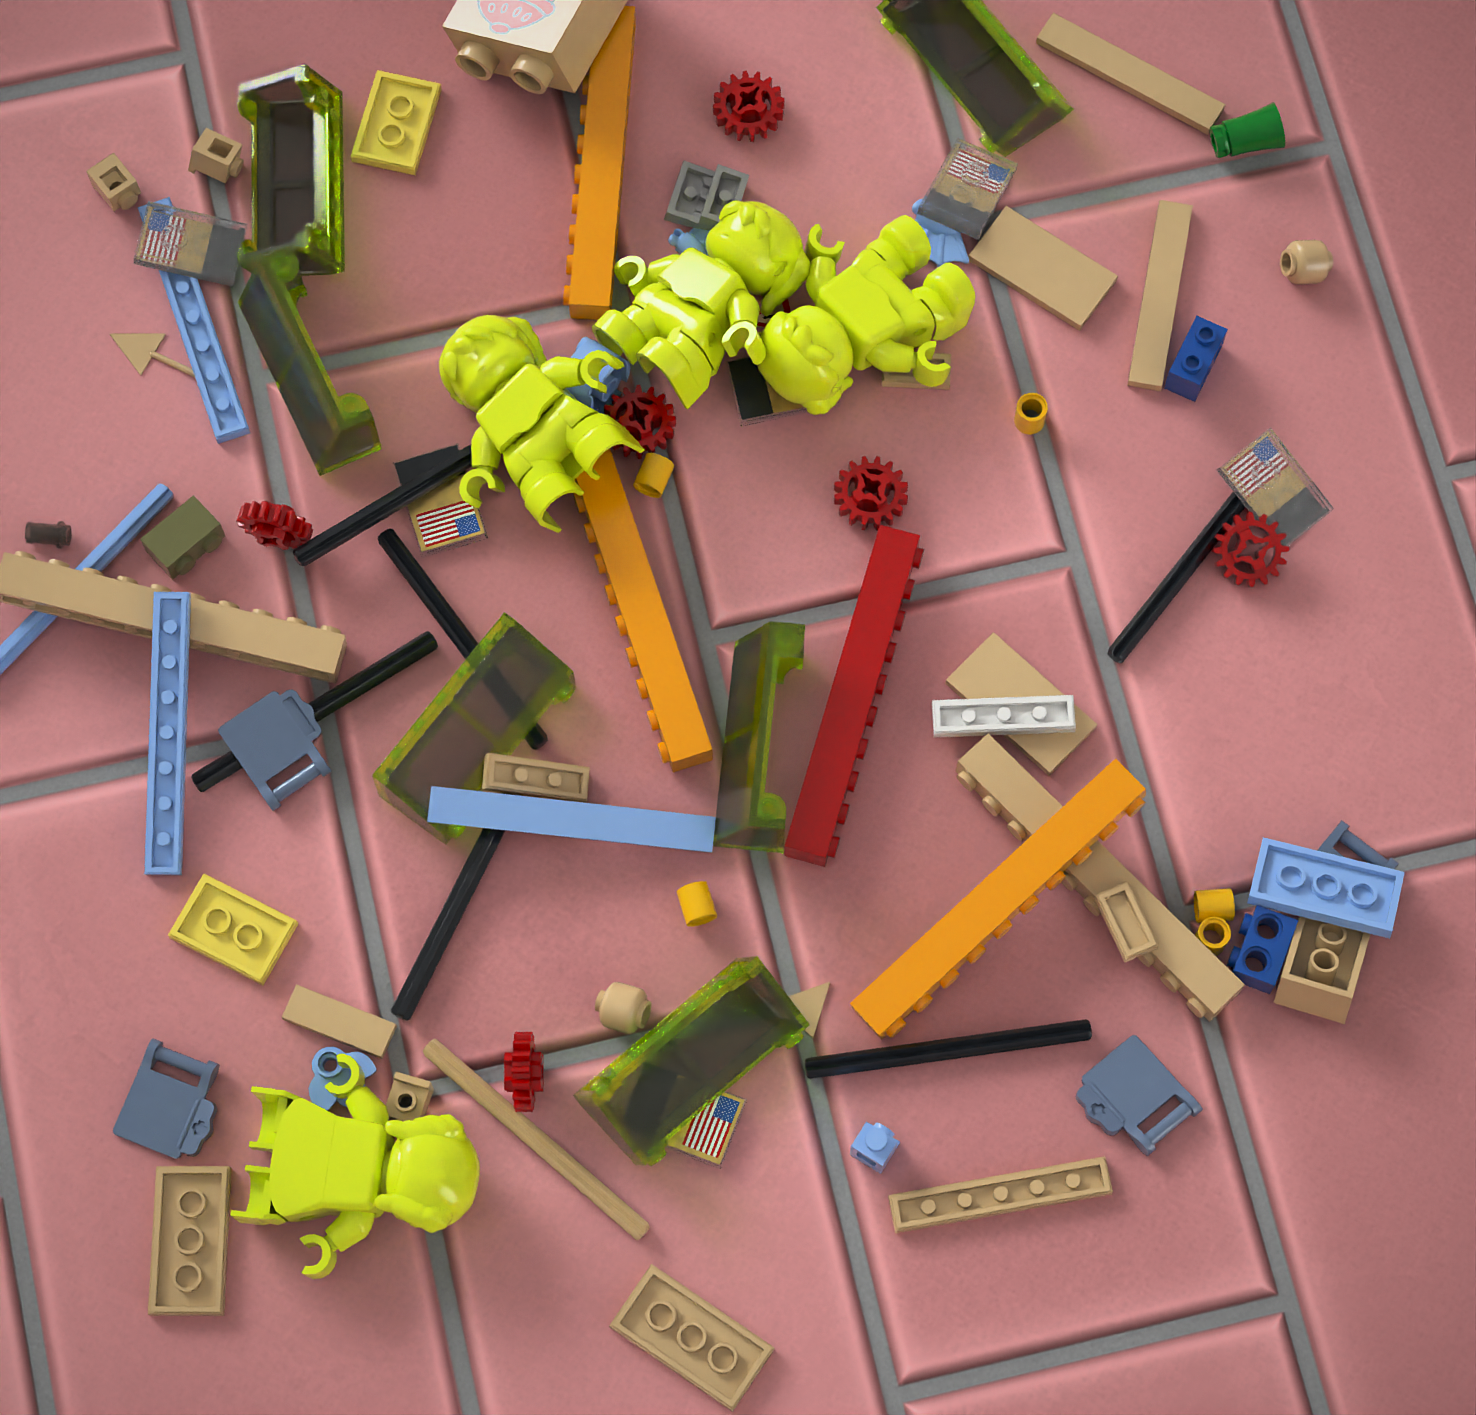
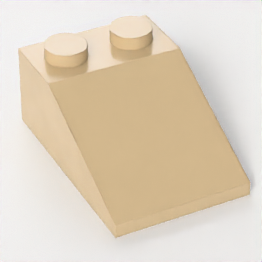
M1299 916L1274 1003L1345 1024L1370 934Z

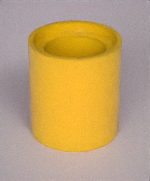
M1027 393L1019 398L1014 423L1020 432L1032 435L1038 433L1044 427L1048 405L1043 396L1037 393ZM1025 410H1034L1039 416L1030 418L1024 415L1023 412Z
M647 453L635 478L633 487L646 496L661 498L674 469L673 462L662 455Z
M706 881L690 883L676 891L688 927L703 925L717 918L715 906Z
M1232 889L1194 891L1196 922L1201 923L1208 917H1219L1225 921H1233L1235 917V904Z
M1208 917L1201 922L1195 936L1215 956H1218L1223 952L1230 940L1231 929L1224 919ZM1207 930L1216 931L1221 937V942L1217 944L1209 943L1204 938L1203 932Z

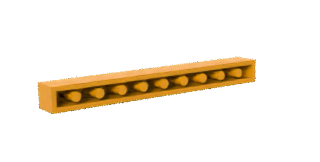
M624 6L591 64L589 75H585L583 78L582 94L587 95V105L581 104L580 125H585L584 134H578L577 154L582 155L581 164H575L574 184H579V194L572 195V214H577L576 224H570L569 244L574 245L573 255H567L566 275H571V284L564 286L563 305L569 306L570 318L598 320L606 311L612 310L614 266L617 254L636 31L635 6Z
M608 449L593 465L600 478L595 480L584 470L574 481L585 493L582 496L573 493L578 512H585L588 523L583 524L589 544L595 542L599 552L594 555L599 574L606 573L609 582L608 585L604 586L610 606L616 604L619 616L614 617L620 637L627 635L630 647L625 648L630 667L638 668L641 678L636 679V685L641 699L648 698L651 710L646 711L651 730L652 732L659 730L662 742L657 743L661 760L663 764L669 762L672 772H677L712 761L713 749L611 450Z
M1115 758L850 1003L854 1011L881 1040L886 1035L890 1038L897 1035L906 1026L907 1023L904 1019L913 1010L917 1013L924 1010L932 1002L931 994L939 986H942L944 989L950 986L959 977L960 973L957 970L965 962L968 961L970 964H973L986 952L987 949L984 945L992 937H995L997 940L1003 937L1012 928L1013 924L1010 921L1018 913L1022 912L1023 915H1026L1039 903L1040 900L1037 896L1045 888L1048 887L1050 891L1056 888L1065 879L1066 875L1063 872L1071 864L1074 863L1076 866H1079L1092 854L1093 851L1090 847L1097 840L1101 839L1104 842L1118 830L1119 826L1116 823L1124 815L1127 814L1129 817L1135 815L1146 803L1143 800L1146 796V788Z

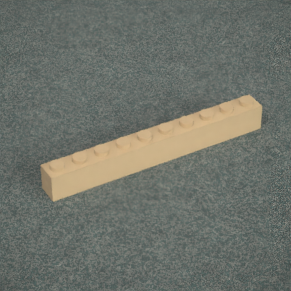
M16 551L15 554L4 552L0 564L1 603L152 639L154 592L172 591L168 587L159 584H152L151 587L138 585L136 580L126 576H117V579L105 577L101 571L93 568H83V571L72 569L69 564L60 560L51 559L49 563L36 560L34 555L23 551ZM191 593L190 649L334 684L337 683L347 647L346 636L341 634L339 629L327 625H322L320 629L307 626V622L294 617H288L287 620L274 618L272 613L262 609H253V612L241 610L237 604L229 601H219V604L205 601V598L199 594Z
M989 733L958 760L956 772L958 773L957 779L969 791L974 789L983 798L982 803L984 807L994 816L999 814L1008 823L1007 828L1011 834L1020 841L1031 837L1063 807ZM1097 840L1090 847L1093 851L1092 854L1079 866L1073 863L1063 872L1066 877L1061 883L1070 891L1075 889L1084 898L1083 903L1086 908L1094 915L1099 916L1101 912L1094 900L1095 895L1128 881L1159 944L1158 949L1137 958L1147 967L1152 965L1161 974L1160 979L1172 992L1178 990L1188 1000L1186 1005L1197 1017L1202 1018L1204 1016L1210 1022L1241 992L1245 984Z

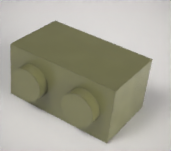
M193 495L140 540L146 552L173 580L179 574L184 575L194 567L196 560L203 554L211 553L217 549L225 534L217 519Z

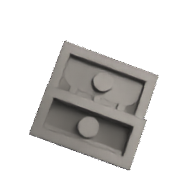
M683 161L664 220L688 227L711 230L719 223L720 212L727 203L742 200L749 175L720 164L717 165L715 171Z

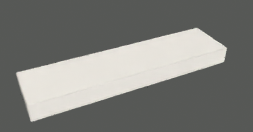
M1073 695L932 700L934 738L986 736L988 733L990 735L1075 732L1076 730Z

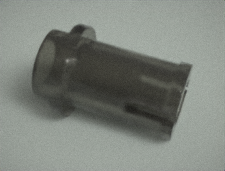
M29 521L26 524L25 539H27V544L56 545L58 549H62L63 546H69L71 543V526L65 525L63 521H59L57 524Z

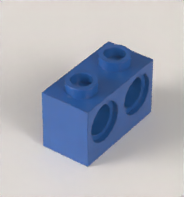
M1196 315L1169 370L1164 389L1196 402L1223 346L1228 329Z
M1257 905L1252 915L1245 913L1238 932L1244 935L1240 948L1233 946L1226 966L1233 968L1232 972L1246 986L1270 994L1276 985L1298 920ZM1261 925L1269 926L1274 931L1275 937L1272 939L1261 937L1257 927ZM1247 958L1258 959L1263 965V970L1259 972L1250 970L1245 960Z

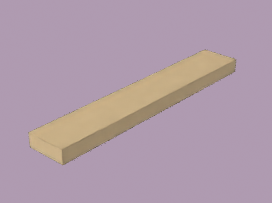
M1055 13L1051 15L1037 36L1036 43L1207 135L1210 133V127L1215 125L1224 111L1226 104Z
M1165 200L1159 201L1127 386L1161 391L1193 205Z
M1104 1156L889 1195L888 1199L895 1233L1112 1195L1113 1190L1106 1157Z

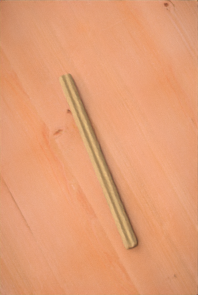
M433 1039L425 1046L423 1053L426 1058L635 1240L641 1239L647 1233L650 1227L646 1220L521 1112H515L514 1106L441 1042Z

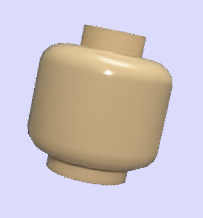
M1295 240L1287 246L1280 257L1282 274L1294 284H1318L1325 280L1328 272L1333 267L1332 253L1319 240Z
M614 982L606 991L601 990L595 1002V1011L599 1012L600 1022L604 1027L631 1034L638 1028L642 1029L645 1027L651 1012V1001L647 1000V995L643 989L621 982Z

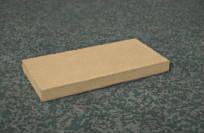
M1005 206L968 256L971 263L1079 331L1114 286L1118 275L1008 206Z
M994 632L945 682L962 699L1064 695ZM1074 704L1075 732L1003 736L1050 776L1096 729L1097 723Z
M156 1166L148 1315L224 1316L232 1170L230 1166Z
M653 1264L650 1265L609 1325L618 1334L732 1412L775 1350L769 1343Z

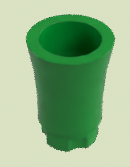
M1274 102L1256 111L1222 121V124L1210 127L1211 144L1217 158L1227 155L1233 157L1265 149L1285 148L1283 124Z

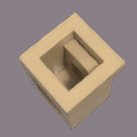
M205 128L192 149L188 171L194 174L197 170L226 183L230 176L236 178L244 163V160L240 158L242 144Z
M112 153L86 171L92 187L98 191L113 211L120 207L123 210L129 209L137 202L138 195L141 194L138 183L115 153Z
M396 1071L386 1103L389 1121L400 1120L404 1122L424 1117L434 1091L432 1083ZM403 1097H411L413 1100L411 1106L402 1108L399 1105Z

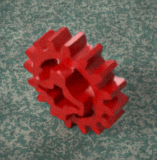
M743 71L741 79L732 74L730 75V84L720 83V92L714 93L713 115L716 116V125L718 127L725 125L726 136L735 132L737 133V141H741L744 135H748L750 142H754L756 134H760L762 138L766 139L768 128L773 131L778 129V121H783L784 110L782 109H784L785 100L781 97L780 86L772 88L771 77L762 81L760 80V72H756L754 77L750 78L747 71ZM766 99H768L771 105L770 110H767ZM728 102L730 103V107L732 109L731 114L727 110Z
M636 385L635 392L630 393L629 389L624 387L623 397L620 398L615 394L611 396L613 406L605 405L604 414L624 426L645 449L643 452L655 453V447L657 446L663 450L667 448L665 438H674V429L672 427L676 426V416L672 415L674 413L673 404L665 405L666 395L664 393L655 397L654 387H650L647 393L642 392L641 385ZM624 409H626L624 415L618 417L619 414H620ZM634 414L637 420L639 419L641 423H644V429L642 428L641 424H639L636 420L634 421ZM657 427H660L658 432L655 435H653V430ZM624 444L612 447L614 451L623 447L624 457H628L633 451L636 452L638 459H642L643 452L639 453Z
M862 456L861 465L858 466L855 462L850 461L849 472L840 470V481L834 483V491L837 492L834 495V504L841 505L839 508L840 517L849 514V525L852 526L857 521H860L861 528L864 531L868 524H873L876 531H878L882 521H885L889 526L893 525V515L901 517L903 515V507L901 505H907L908 495L904 494L908 491V482H900L903 478L902 470L893 473V462L889 461L883 466L880 464L879 456H876L874 463H869L866 456ZM853 482L855 484L856 490H854L852 492V496L849 497L848 489ZM893 490V500L890 504H888L886 497L890 495V491Z
M252 501L251 504L245 502L241 506L236 520L238 527L244 528L246 534L255 536L257 543L266 547H278L283 550H288L289 547L296 549L311 539L314 530L312 529V524L305 522L306 518L295 515L294 509L290 506L273 504L268 501H262L261 504L256 501Z
M1247 512L1246 521H1243L1238 514L1234 515V525L1231 526L1224 522L1222 527L1226 533L1214 536L1217 541L1221 542L1220 547L1212 549V553L1221 555V559L1214 564L1216 567L1225 566L1227 568L1222 575L1224 578H1228L1232 574L1235 575V585H1240L1243 579H1247L1248 587H1254L1255 579H1259L1263 585L1268 584L1267 575L1269 573L1275 577L1280 575L1275 568L1277 564H1287V561L1281 558V552L1289 551V547L1282 546L1280 543L1287 535L1286 533L1277 534L1275 532L1279 525L1277 521L1269 525L1266 524V514H1262L1258 521L1254 520L1253 512ZM1248 526L1258 527L1268 535L1262 538L1255 536ZM1236 533L1237 543L1235 548L1228 552L1230 538ZM1247 540L1250 544L1265 543L1254 552L1256 557L1254 559L1250 555L1236 557L1237 554L1247 548ZM1273 547L1272 559L1266 566L1264 557L1267 550ZM1238 562L1248 564L1253 573L1242 572L1233 564Z
M515 1032L513 1052H505L504 1090L513 1092L512 1099L514 1100L515 1112H533L536 1101L535 1092L544 1091V1054L542 1052H535L536 1045L534 1044L533 1032Z

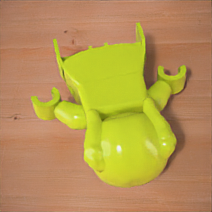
M739 200L727 203L720 212L719 223L709 231L706 237L708 255L696 248L690 247L685 249L680 255L672 254L649 263V267L637 256L622 258L614 266V273L620 284L628 285L635 299L632 305L623 312L615 309L608 310L592 326L596 339L600 344L618 355L624 352L629 363L632 365L638 361L643 371L647 374L657 366L667 377L686 409H689L703 392L708 389L710 377L717 374L725 352L728 353L729 357L737 356L738 351L745 347L753 364L758 365L763 362L767 351L757 331L759 311L764 316H769L776 306L782 304L783 301L791 297L803 285L809 275L810 260L803 250L802 239L796 226L786 215L764 203L757 201L742 202ZM753 295L763 296L760 307Z
M901 215L885 225L880 231L879 238L869 243L865 250L858 254L852 265L836 276V263L840 260L845 242L837 241V244L831 248L822 246L819 242L823 231L820 224H815L810 229L804 249L806 256L810 260V270L805 286L815 306L804 305L790 313L777 312L772 316L764 329L758 332L767 352L763 362L757 366L767 383L781 397L792 403L801 404L812 415L826 414L836 405L843 392L852 386L853 379L848 376L852 366L862 371L873 365L883 372L910 373L912 368L913 376L922 385L928 387L942 385L950 373L951 366L945 362L935 365L928 361L932 360L936 349V341H931L935 325L936 330L933 340L942 341L967 326L975 304L976 295L973 285L964 271L950 262L944 263L927 275L922 286L910 290L902 280L907 275L915 273L928 264L931 246L925 231L919 223L907 215ZM919 347L918 351L914 352V348Z
M483 315L473 318L459 327L447 340L439 358V373L451 398L477 413L476 419L480 424L471 439L472 467L476 469L470 470L461 479L459 490L462 499L469 505L479 509L483 502L480 499L479 491L486 482L488 483V488L496 492H505V485L502 479L493 474V470L498 469L501 454H503L506 469L515 485L520 489L526 509L541 526L559 533L562 529L546 509L564 494L575 493L582 496L585 493L574 481L584 470L591 478L598 480L600 475L595 471L593 465L611 447L624 444L639 453L645 450L624 426L610 416L579 402L567 389L569 387L582 386L586 383L591 388L607 394V386L599 381V373L606 365L619 370L624 367L623 362L602 350L592 351L584 359L556 356L547 361L546 356L543 354L539 337L533 331L530 323L525 319L514 316L505 318L497 315Z
M338 1054L336 1058L342 1068L351 1069L350 1079L341 1086L329 1082L324 1087L334 1097L346 1099L345 1104L353 1119L337 1116L285 1090L252 1086L251 1092L261 1101L263 1113L259 1138L257 1142L249 1141V1147L252 1150L272 1152L270 1168L245 1165V1171L249 1173L251 1182L248 1207L246 1212L231 1210L230 1214L240 1223L255 1225H280L289 1221L302 1222L323 1218L328 1215L338 1216L325 1229L327 1235L324 1237L308 1234L299 1238L308 1248L319 1246L322 1249V1258L319 1263L314 1266H305L301 1272L312 1279H320L329 1275L337 1262L336 1250L339 1249L343 1252L366 1238L372 1229L374 1218L380 1217L384 1211L392 1213L397 1219L409 1223L412 1227L421 1228L429 1233H434L452 1225L472 1206L480 1176L478 1154L472 1142L466 1136L464 1126L451 1114H444L440 1116L428 1115L404 1122L400 1120L389 1121L387 1106L367 1086H364L365 1074L361 1066L351 1056L346 1054Z

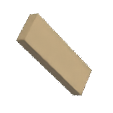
M487 753L484 757L482 790L586 803L590 767Z
M297 984L282 1015L284 1021L380 1059H383L397 1028V1025L393 1022Z

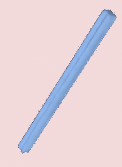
M161 483L158 484L75 569L83 571V568H93L102 572L173 499L174 495L171 490ZM33 611L0 645V675L58 616Z

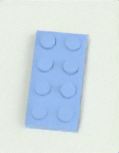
M1263 837L1247 903L1390 939L1405 872Z

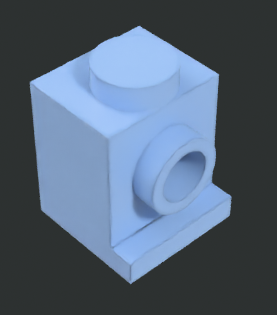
M866 1122L851 1145L850 1155L881 1174L900 1141L893 1138L895 1134L886 1126L877 1122L875 1125Z

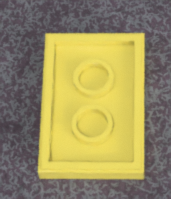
M377 70L352 149L351 161L416 176L442 90L441 84Z
M203 874L168 936L170 939L263 986L299 923L297 920Z

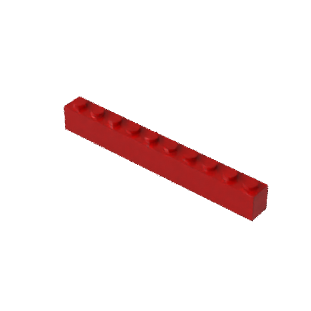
M884 525L879 526L785 842L784 856L825 867L828 857L835 858L840 837L834 835L837 825H844L850 805L844 803L847 791L854 792L859 772L854 771L857 758L864 759L869 739L863 738L866 726L873 728L878 707L872 705L875 695L883 694L887 675L882 674L885 662L892 663L897 643L891 642L894 630L901 632L906 611L901 610L903 599L910 600L915 580L910 579L913 568L919 569L924 549L919 548L920 535Z

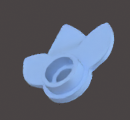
M325 1047L319 1050L312 1060V1070L315 1076L308 1088L312 1103L327 1111L331 1109L336 1101L340 1105L347 1107L345 1104L346 1099L334 1097L324 1086L329 1082L341 1086L346 1084L351 1077V1069L342 1068L338 1064L336 1058L338 1054L351 1056L361 1066L365 1079L373 1075L377 1069L367 1055L361 1052L344 1053L337 1047ZM329 1060H335L337 1062L336 1069L331 1072L324 1069L325 1063Z

